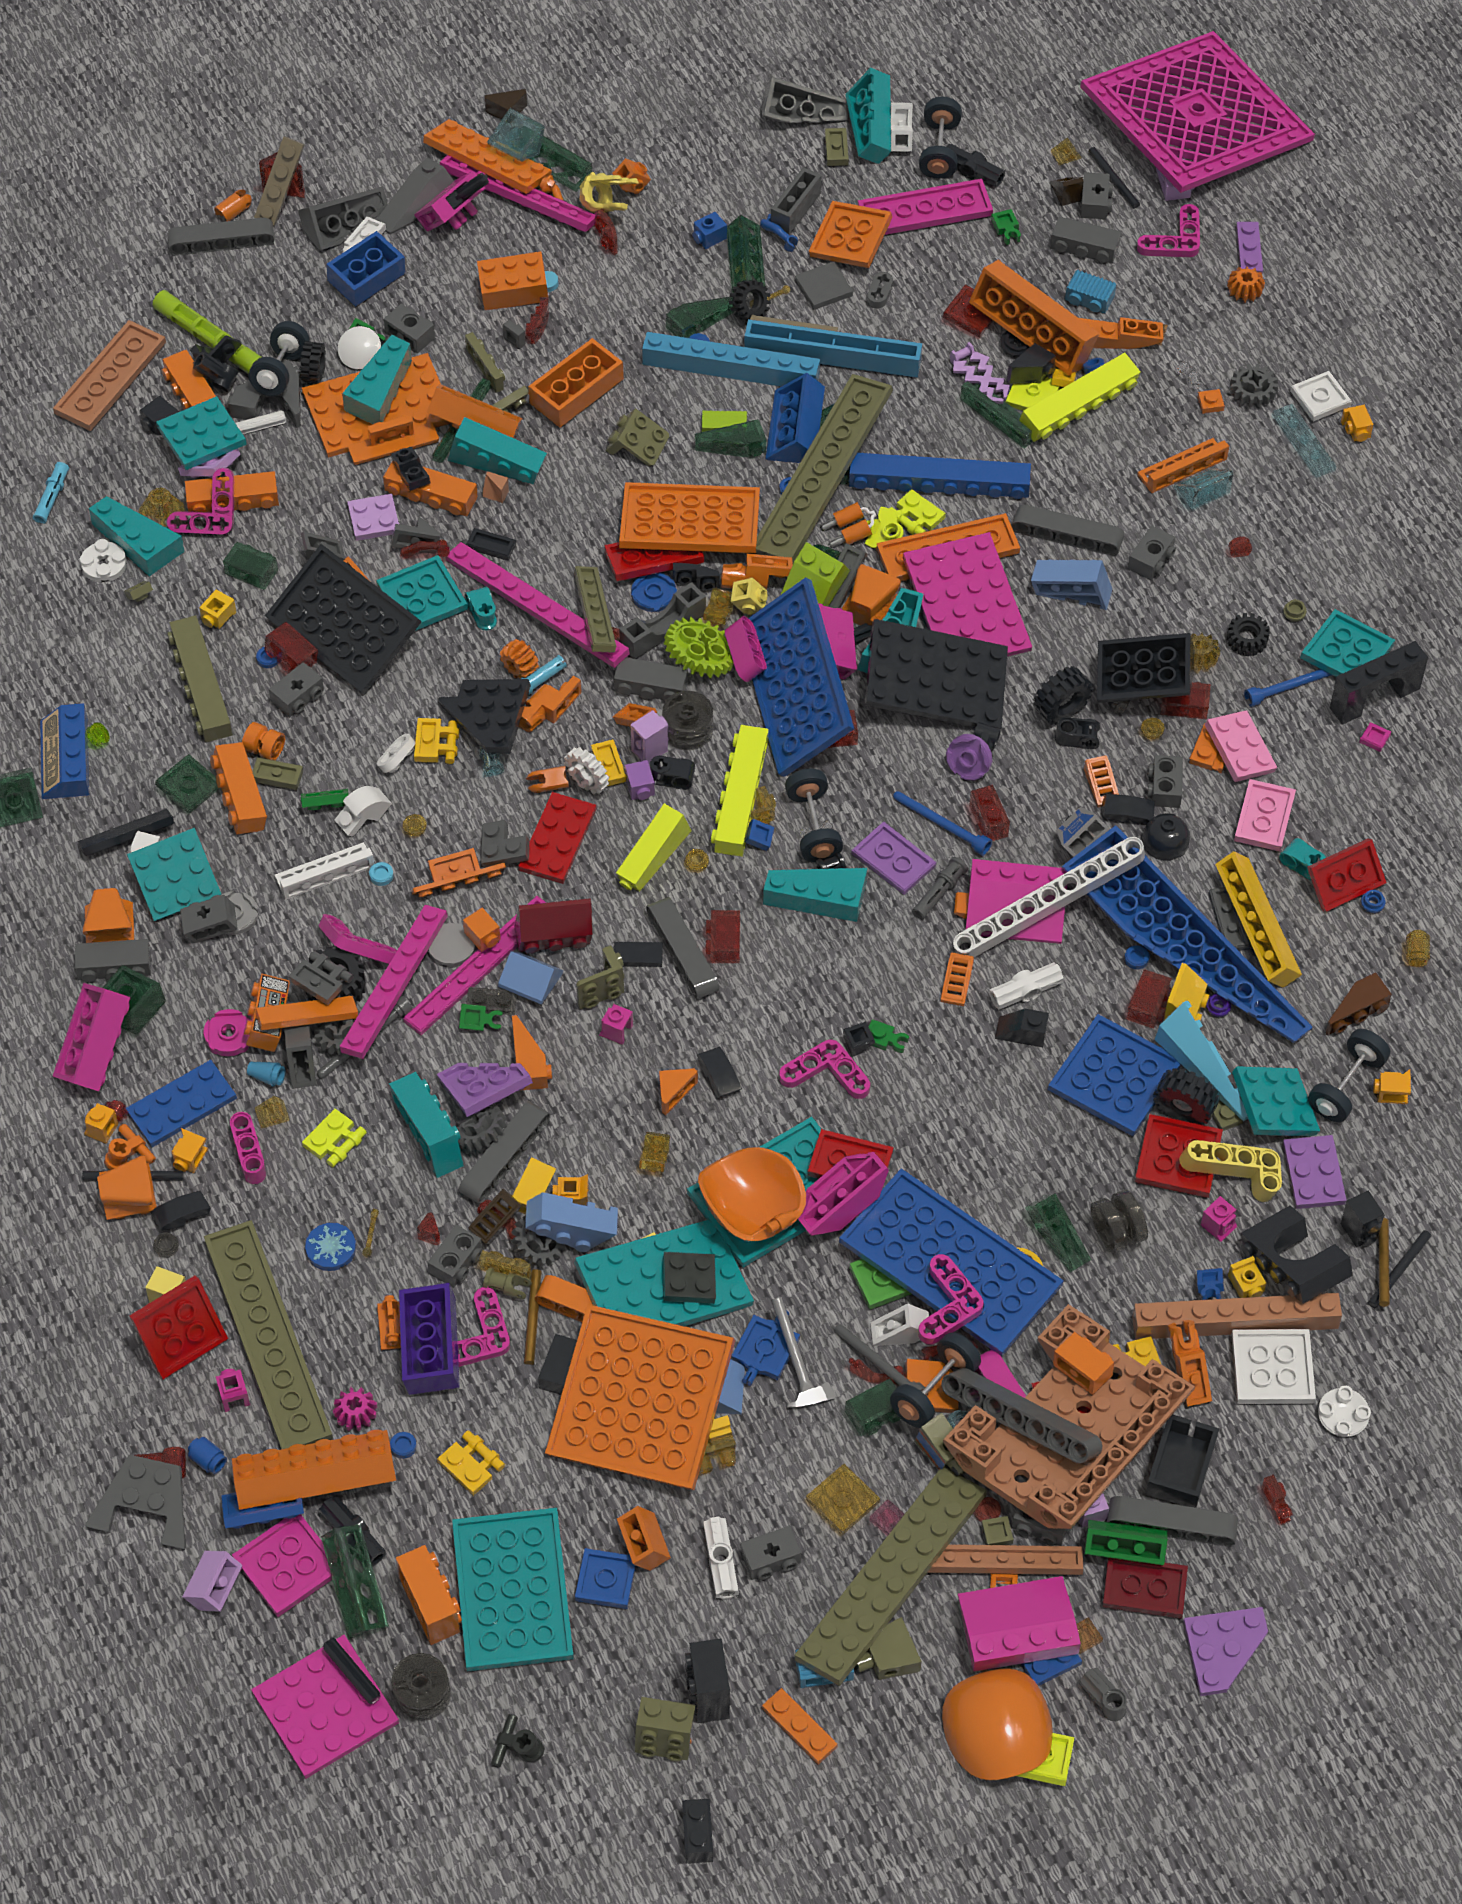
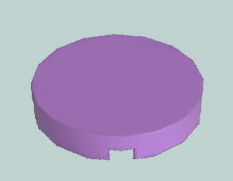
M973 734L957 736L950 743L946 751L947 763L950 769L955 774L960 775V778L977 780L990 770L992 753L989 746L980 737Z

